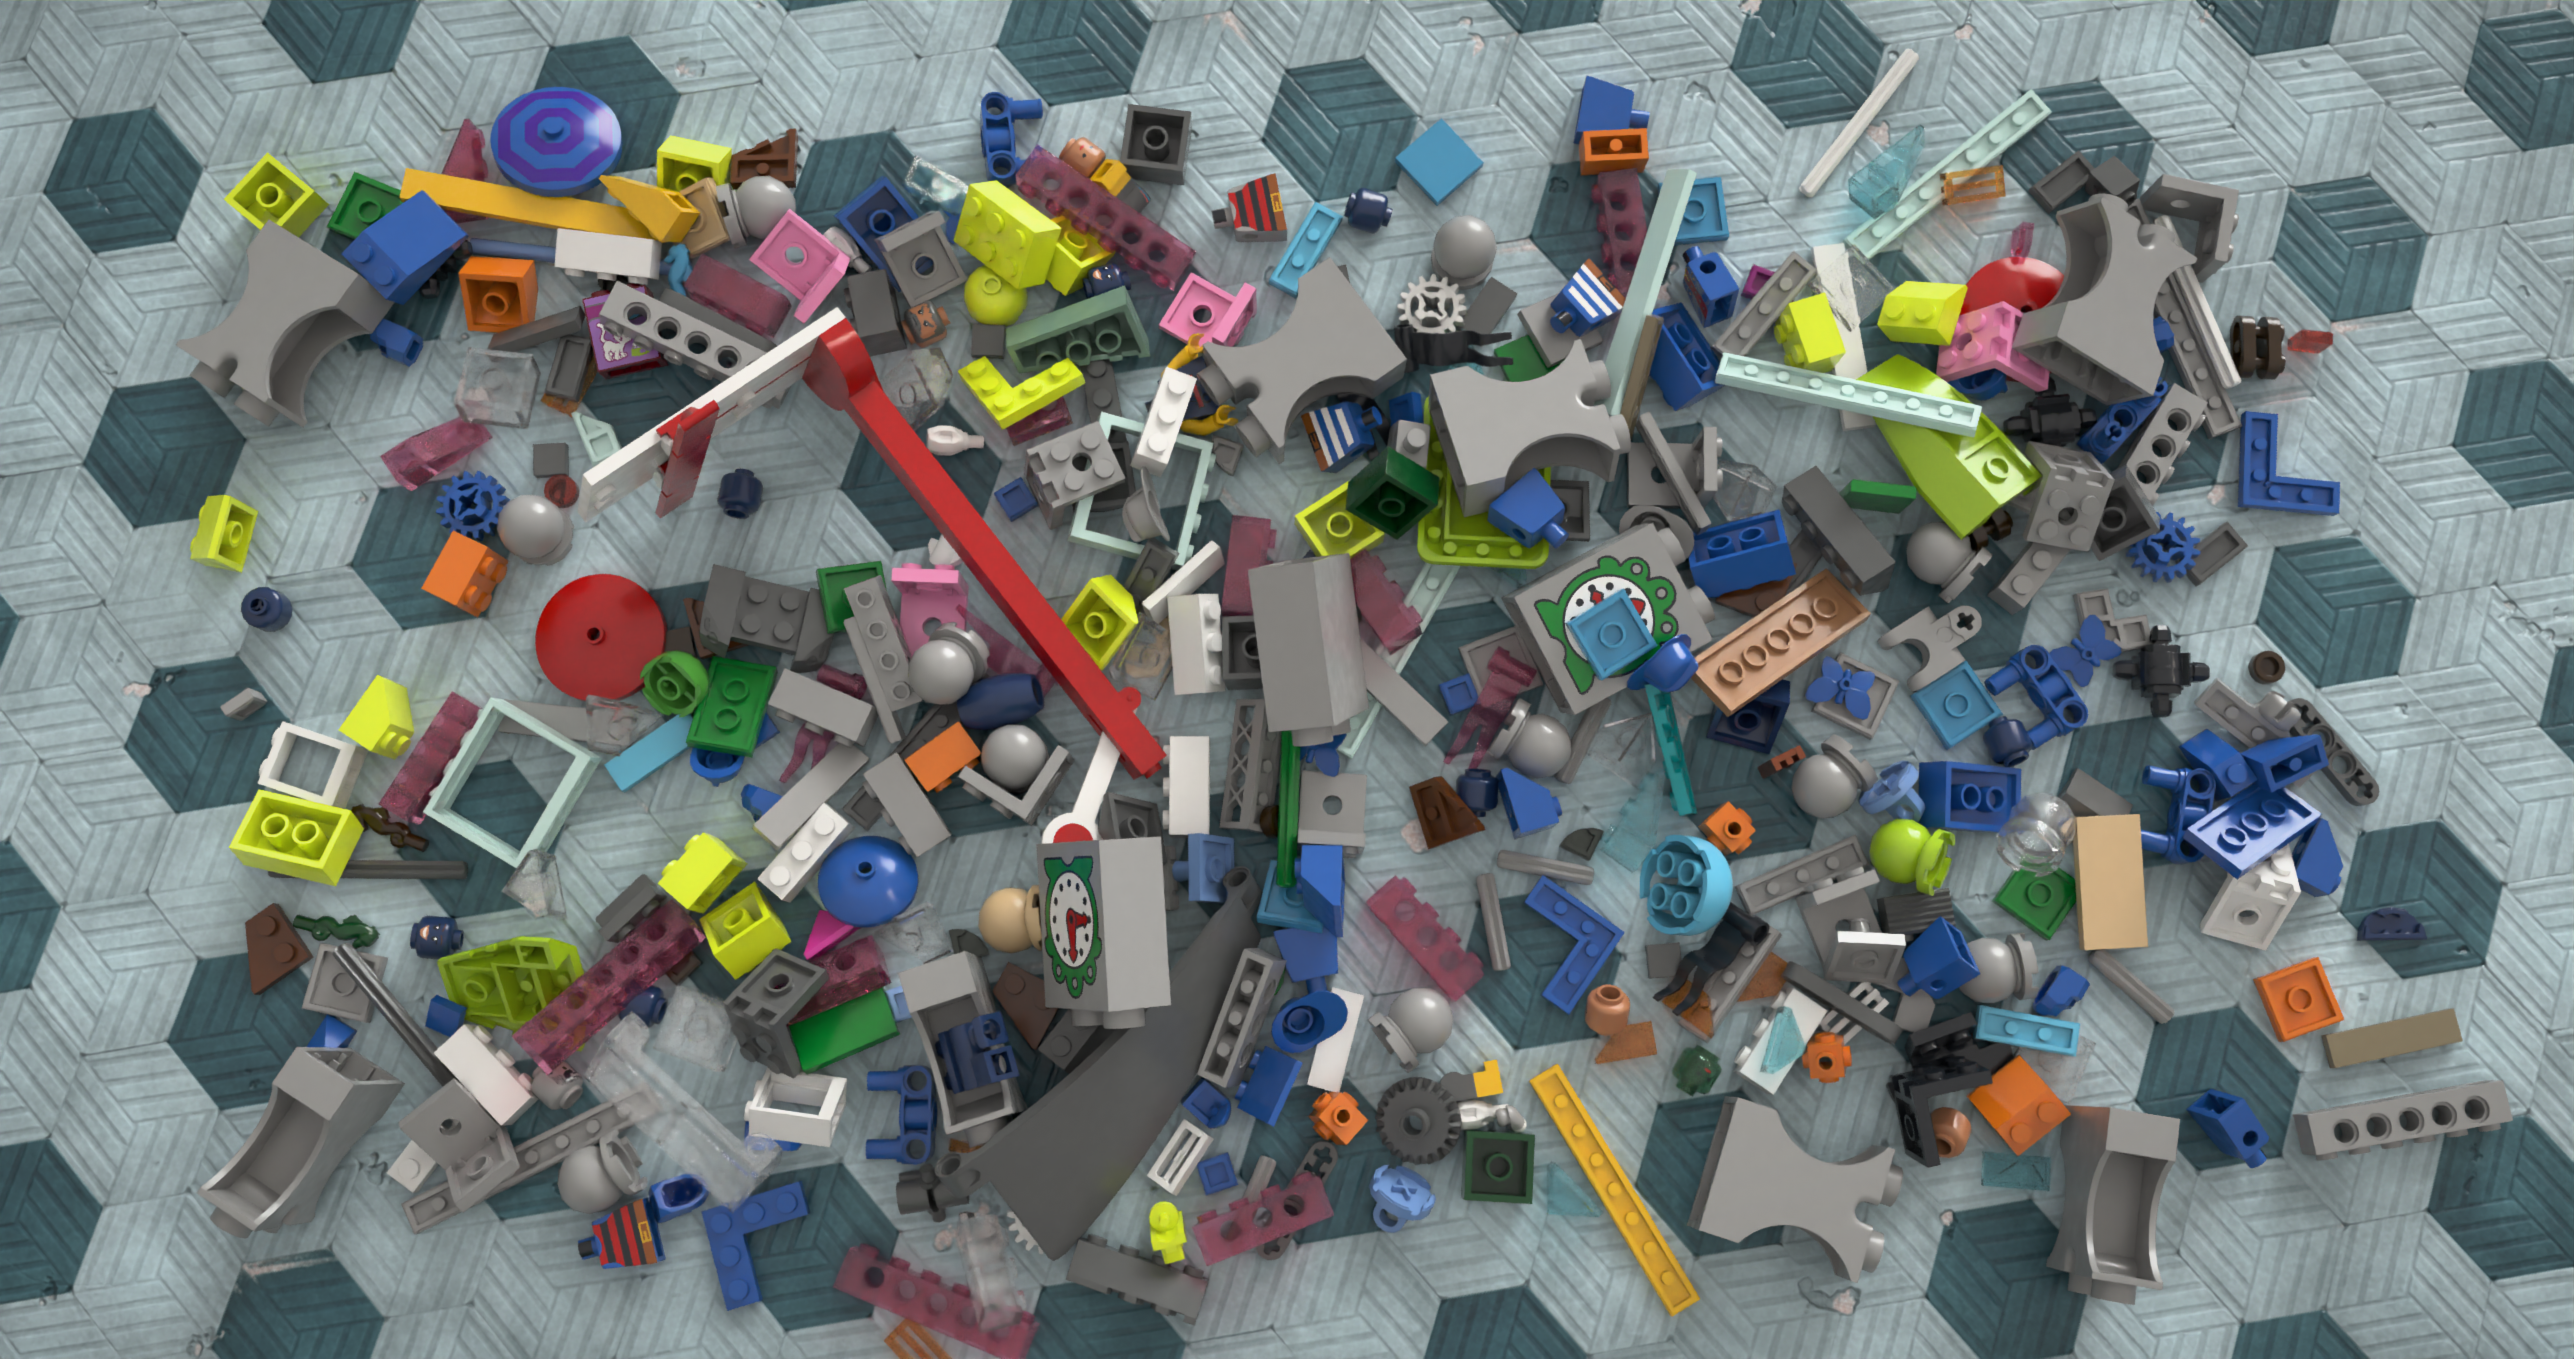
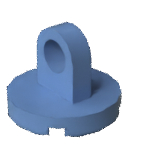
M1908 761L1896 762L1882 770L1879 774L1882 778L1873 784V788L1867 792L1862 791L1859 796V804L1868 814H1875L1886 810L1894 819H1910L1919 822L1925 810L1924 802L1911 788L1918 778V770ZM1901 804L1909 806L1914 812L1904 810Z
M1383 1165L1376 1169L1369 1184L1370 1193L1377 1202L1373 1211V1218L1379 1228L1386 1232L1395 1233L1408 1220H1422L1427 1217L1434 1207L1436 1197L1435 1194L1432 1195L1429 1191L1431 1186L1427 1180L1417 1172L1403 1166L1388 1169L1389 1165ZM1384 1209L1387 1212L1397 1216L1398 1220L1389 1219L1386 1216Z

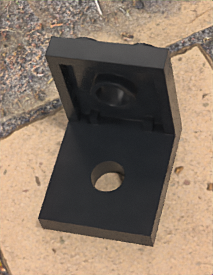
M1965 1056L1946 1058L1945 1064L1933 1066L1932 1063L1917 1064L1912 1067L1913 1071L1890 1076L1905 1154L1927 1168L1941 1165L1927 1098L1993 1083L1989 1069L1977 1064L1975 1061L1965 1059Z

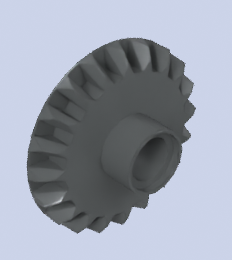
M1410 1077L1400 1080L1383 1093L1381 1100L1377 1104L1378 1109L1375 1116L1377 1120L1376 1132L1380 1134L1382 1144L1390 1150L1391 1155H1396L1402 1162H1410L1415 1165H1429L1441 1160L1450 1153L1459 1139L1461 1132L1459 1107L1451 1093L1436 1081L1423 1077ZM1410 1116H1416L1421 1120L1422 1130L1412 1127Z

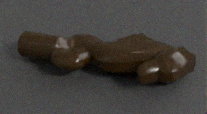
M360 804L352 807L351 811L364 827L363 832L368 830L369 825L379 835H390V842L396 848L409 846L421 852H425L428 848L429 840L411 833L406 824L401 822L391 823L388 820L391 817L385 806L371 808Z

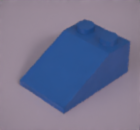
M881 176L838 211L834 217L879 270H886L894 288L901 292L874 239L919 217L887 177ZM922 256L917 259L915 268L919 274H922L933 265V262L929 257Z
M421 190L363 230L341 254L386 300L404 305L469 235L425 191Z
M1952 761L1919 763L1918 795L1925 804V810L1918 823L1927 829L2020 834L2022 769Z
M1265 1046L1263 1052L1257 1049L1248 1067L1254 1070L1248 1083L1242 1080L1234 1097L1240 1101L1237 1108L1274 1127L1303 1063Z

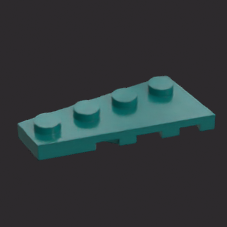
M1651 684L1644 685L1656 727V739L1664 756L1662 761L1664 774L1667 779H1670L1673 792H1670L1672 808L1674 811L1679 812V816L1696 815L1698 812L1671 693L1662 692Z

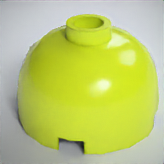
M986 265L977 267L968 276L964 285V302L970 316L977 322L989 325H1005L1007 327L1014 324L1019 319L1018 317L1022 314L1023 310L1026 309L1027 289H1016Z

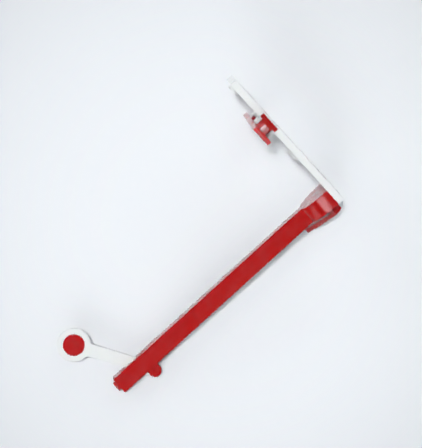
M838 307L583 474L577 512L585 522L652 478L657 483L656 486L662 490L655 512L659 518H662L693 497L710 439L800 379H803L807 386L825 404L837 411L844 409L1100 736L1072 812L1056 817L1046 826L1042 834L1041 844L1103 840L1098 832V825L1095 823V819L1118 760L1133 780L1142 775L1148 779L1162 768L1159 761L1167 756L1135 715L1141 703L1140 692L1134 687H1125L1119 692L1116 691L886 396L865 345Z

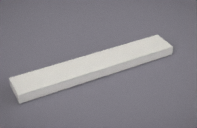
M1844 243L1815 246L1810 251L1813 267L1818 270L1815 274L1818 294H1826L1846 350L1844 356L1832 369V373L1835 376L1856 380L1867 373L1845 246ZM1839 409L1843 431L1873 428L1877 425L1872 416Z

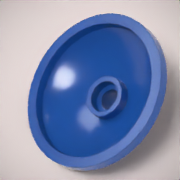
M861 836L842 843L826 857L818 875V891L824 907L835 919L854 927H876L893 921L908 909L917 893L918 871L911 854L908 855L901 844L881 836ZM864 868L871 869V871L866 874L860 872Z

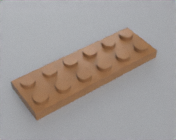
M1826 568L1696 656L1695 660L1699 667L1691 679L1729 717L1867 621L1871 613Z

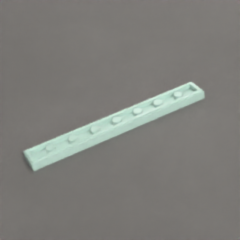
M2032 89L2029 90L1844 238L1841 243H1844L1848 251L1863 266L2045 120L2052 111Z
M1667 169L1605 362L1610 379L1611 396L1610 398L1594 402V406L1604 404L1609 417L1618 415L1621 412L1646 315H1652L1697 173L1690 169Z
M1725 352L1723 353L1715 383L1973 438L1982 406Z
M1425 563L1375 651L1399 675L1461 566ZM1368 692L1369 709L1349 718L1351 732L1346 733L1347 736L1343 743L1336 749L1337 752L1351 760L1382 707Z

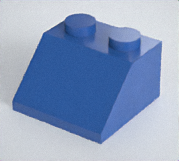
M1509 768L1499 771L1496 775L1499 781L1498 789L1514 840L1552 829L1559 823L1558 816L1562 815L1560 803L1556 796L1551 797L1548 789Z
M1302 845L1301 858H1295L1297 894H1303L1304 907L1335 937H1343L1345 898L1343 846Z

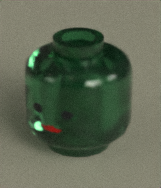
M1698 1044L1695 1048H1684L1671 1070L1672 1075L1679 1080L1676 1087L1692 1097L1695 1092L1708 1094L1722 1072V1067L1718 1064L1720 1058Z

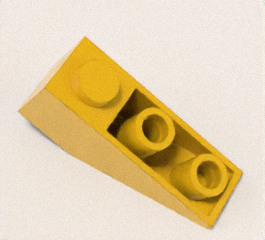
M606 175L599 177V180L608 188L607 192L613 198L621 201L628 208V213L634 219L642 222L649 229V234L661 243H681L700 214L680 192L624 177Z

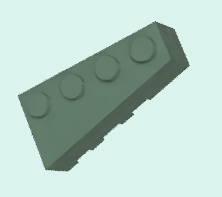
M1125 285L1006 329V348L1019 374L1046 370L1066 358H1069L1072 363H1078V366L1089 365L1090 361L1110 359V362L1123 360V357L1126 356L1150 357L1147 334Z

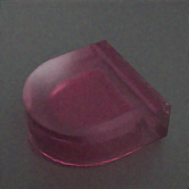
M2022 222L2012 231L2011 254L2013 257L2026 258L2032 245L2034 223Z

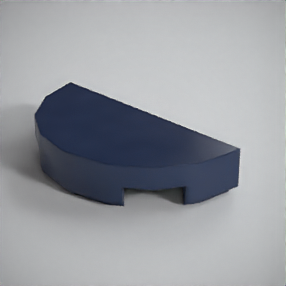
M2387 907L2374 910L2364 917L2358 927L2357 941L2427 940L2424 926L2418 923L2407 910Z

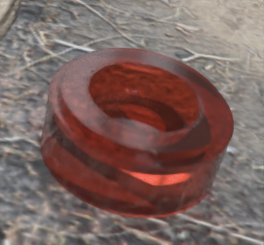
M559 474L551 477L546 482L544 494L557 507L568 508L578 500L579 487L569 476Z

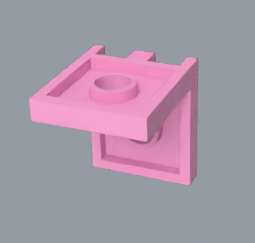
M788 209L749 258L752 263L801 300L794 316L803 324L844 276L851 257L791 209ZM789 247H798L802 250L804 259L799 263L791 262L786 256V250Z
M1191 272L1159 323V329L1187 345L1189 337L1192 334L1199 333L1205 334L1199 340L1200 347L1207 341L1222 346L1234 347L1243 337L1244 329L1250 319L1254 318L1257 313L1256 288L1245 282L1235 297ZM1199 309H1207L1212 314L1210 320L1205 323L1197 322L1193 315Z
M2002 301L1959 316L1950 346L1939 345L1936 375L1944 381L1950 382L1996 368L2034 391L2040 392L2048 389L2050 371L2012 348L2023 312Z
M904 563L902 568H892L891 581L902 593L900 627L911 656H913L917 649L928 643L930 636L925 634L924 627L930 620H938L941 624L955 622L957 623L956 628L966 632L969 586L959 570H955V567L945 564L935 565V569H922V565L914 563Z

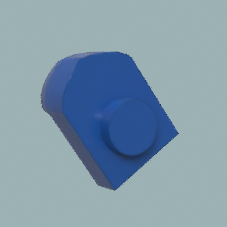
M1203 1077L1181 1099V1104L1210 1129L1226 1125L1230 1118L1231 1103L1229 1098Z

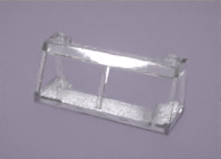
M631 1011L605 1037L584 1074L585 1079L733 1214L781 1163L783 1149L764 1133H753L740 1142L641 1051L649 1040V1029Z

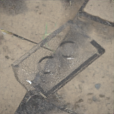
M968 1211L959 1213L955 1238L980 1334L1020 1324L1023 1311L1027 1309L1023 1290L1017 1291L1014 1281L1015 1278H1018L1015 1259L1008 1258L1006 1247L1009 1246V1236L1006 1227H1000L996 1215Z

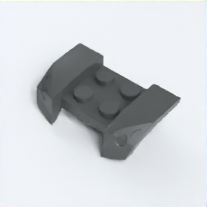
M713 564L699 632L701 644L722 658H725L730 641L794 655L790 671L795 673L817 671L823 665L827 658L834 633L827 634L819 589L800 590L746 577V572Z

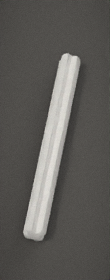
M1906 49L1802 182L1799 190L1805 196L1812 198L1915 66L1919 60V55L1912 49Z
M2163 215L2152 221V224L2163 226L2172 231L2175 235L2174 243L2183 248L2169 216ZM2191 265L2176 269L2173 274L2220 382L2226 389L2233 388L2241 383V378Z

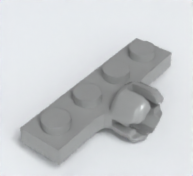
M2218 678L2194 701L2197 707L2249 748H2253L2267 740L2291 737L2289 735L2290 729L2301 719L2299 709L2291 701L2286 702L2283 699L2285 696L2278 692L2271 691L2259 703L2251 704ZM2315 772L2292 783L2300 788Z

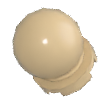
M1032 885L1028 892L1021 888H1004L993 892L984 901L979 912L978 927L984 941L996 951L1017 953L1029 949L1032 945L1038 951H1042L1039 885Z

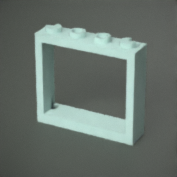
M1101 412L1097 419L1107 440L1110 429L1140 437L1144 427V423ZM1180 433L1177 435L1174 447L1199 453L1176 547V552L1180 554L1172 567L1173 570L1177 571L1192 558L1194 546L1189 545L1191 534L1197 533L1200 525L1201 515L1197 514L1199 502H1205L1209 484L1204 483L1207 471L1212 472L1216 459V454L1211 453L1214 443ZM1087 459L1084 471L1091 467L1089 459ZM1094 495L1076 502L1067 541L1138 560L1145 545L1085 530Z
M490 698L484 709L478 710V720L474 727L468 730L460 741L461 749L458 754L445 766L443 770L445 776L441 783L429 793L432 797L423 813L522 872H536L602 758L507 701ZM505 715L576 757L521 851L450 809Z

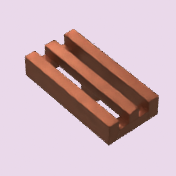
M1799 745L1768 760L1757 768L1764 779L1805 758L1806 755Z

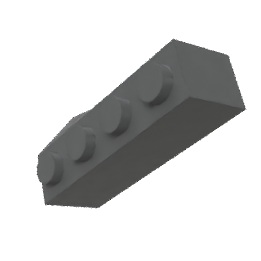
M1817 466L1784 485L1782 496L1784 509L1789 515L1797 517L1801 522L1804 534L1810 540L1814 539L1818 543L1824 559L1829 564H1835L1841 572L1840 576L1848 588H1854L1860 596L1883 592L1889 588L1895 561Z
M1088 1234L1087 1239L1081 1237L1078 1240L1066 1280L1105 1294L1118 1293V1298L1132 1304L1144 1305V1302L1151 1304L1150 1308L1154 1309L1155 1312L1166 1316H1176L1177 1313L1185 1315L1183 1322L1195 1326L1209 1281L1208 1278L1203 1277V1270L1185 1265L1184 1270L1172 1267L1171 1263L1165 1264L1163 1257L1158 1255H1152L1150 1260L1138 1256L1140 1250L1120 1244V1248L1116 1249L1106 1245L1107 1239L1093 1234Z

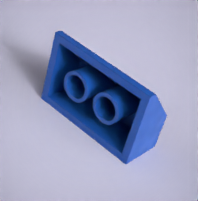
M1680 302L1653 309L1652 314L1663 317L1664 322L1649 376L1656 381L1662 390L1666 403L1673 407L1675 411L1692 406L1726 386L1715 383L1720 360L1714 351L1710 349L1709 343L1683 303Z
M1780 509L1708 528L1707 531L1699 535L1693 532L1694 547L1688 557L1695 585L1702 589L1707 598H1716L1727 592L1739 589L1746 590L1758 584L1769 581H1781L1788 576L1796 575Z

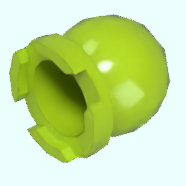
M1894 819L1882 824L1872 836L1869 849L1871 864L1879 875L1891 882L1909 884L1916 881L1917 891L1933 896V886L1940 888L1949 871L1952 858L1946 857L1948 845H1955V835L1942 829H1938L1931 835L1926 827L1914 820Z

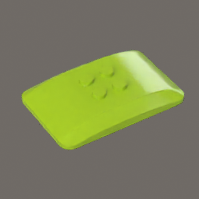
M1428 396L1424 403L1423 419L1424 424H1428L1431 427L1426 469L1440 477L1438 506L1418 522L1417 552L1421 560L1436 565L1536 569L1543 566L1549 555V543L1544 538L1534 547L1527 548L1488 522V512L1464 517L1428 409ZM1551 467L1537 470L1548 485L1551 486Z

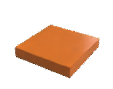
M2313 957L2253 979L2279 1042H2285L2344 1020L2319 957Z

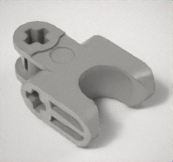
M1928 606L1881 636L1877 642L1884 650L1892 649L1894 646L1903 643L1912 644L1919 649L1923 659L1919 671L1907 680V686L1911 692H1917L1965 661L1957 646L1980 630L1982 618L1975 608L1960 606L1937 619ZM1964 620L1966 625L1960 629L1956 623Z

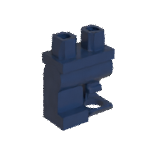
M1001 1011L975 1017L972 1022L955 1026L948 1031L938 1034L939 1040L935 1043L938 1056L945 1060L948 1072H946L944 1077L948 1090H953L954 1094L1019 1076L1011 1045L985 1051L988 1047L1010 1042ZM1000 1055L1004 1058L1006 1062L1005 1073L1001 1070L999 1066Z

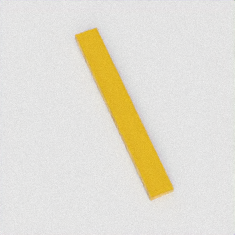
M409 168L405 169L399 197L401 202L407 201L423 190L444 210L551 229L561 228L655 240L649 234V229L642 222L634 219L628 213V208L570 197H544L528 193L520 188Z
M1555 1064L1530 1079L1529 1083L1669 1315L1673 1317L1700 1300V1297L1560 1066Z

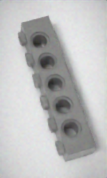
M616 281L599 313L600 324L604 325V330L618 337H621L623 334L633 339L634 344L646 351H652V349L664 354V358L669 362L679 366L684 363L694 368V372L697 375L708 380L715 378L724 382L766 354V352L619 281ZM634 314H640L646 318V321L641 325H634L628 319ZM668 328L674 330L677 335L667 340L660 337L659 332ZM693 343H701L706 347V351L701 354H695L689 350V346ZM724 357H730L735 360L736 365L732 368H724L719 364V360ZM790 387L761 406L766 408L774 406L780 409Z
M2484 1080L2293 1114L2302 1154L2316 1155V1160L2338 1158L2337 1152L2348 1150L2349 1155L2371 1152L2370 1146L2381 1144L2382 1149L2402 1147V1140L2413 1139L2414 1143L2431 1142L2436 1140L2435 1134L2446 1133V1137L2468 1135L2467 1129L2478 1127L2479 1132L2501 1129L2500 1123L2513 1121L2503 1080ZM2467 1102L2471 1106V1114L2469 1117L2465 1113V1105ZM2434 1108L2439 1112V1119L2436 1123L2432 1118ZM2402 1113L2407 1119L2405 1128H2402L2399 1122ZM2369 1119H2372L2374 1123V1131L2372 1134H2369L2367 1130V1122ZM2337 1124L2342 1129V1136L2339 1140L2334 1135V1129Z

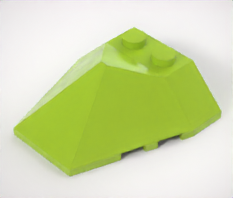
M519 936L442 957L437 961L449 1000L467 1008L464 1020L491 1029L500 1026L512 1030V1036L523 1039L526 1035L541 1040V1046L549 1049L580 1052L583 1050L592 998L576 946L553 938Z

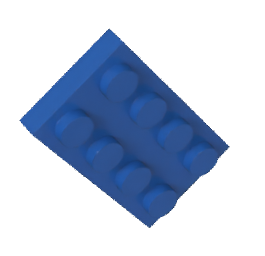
M2252 784L2187 828L2183 838L2238 880L2317 824L2322 814L2285 786L2271 793Z

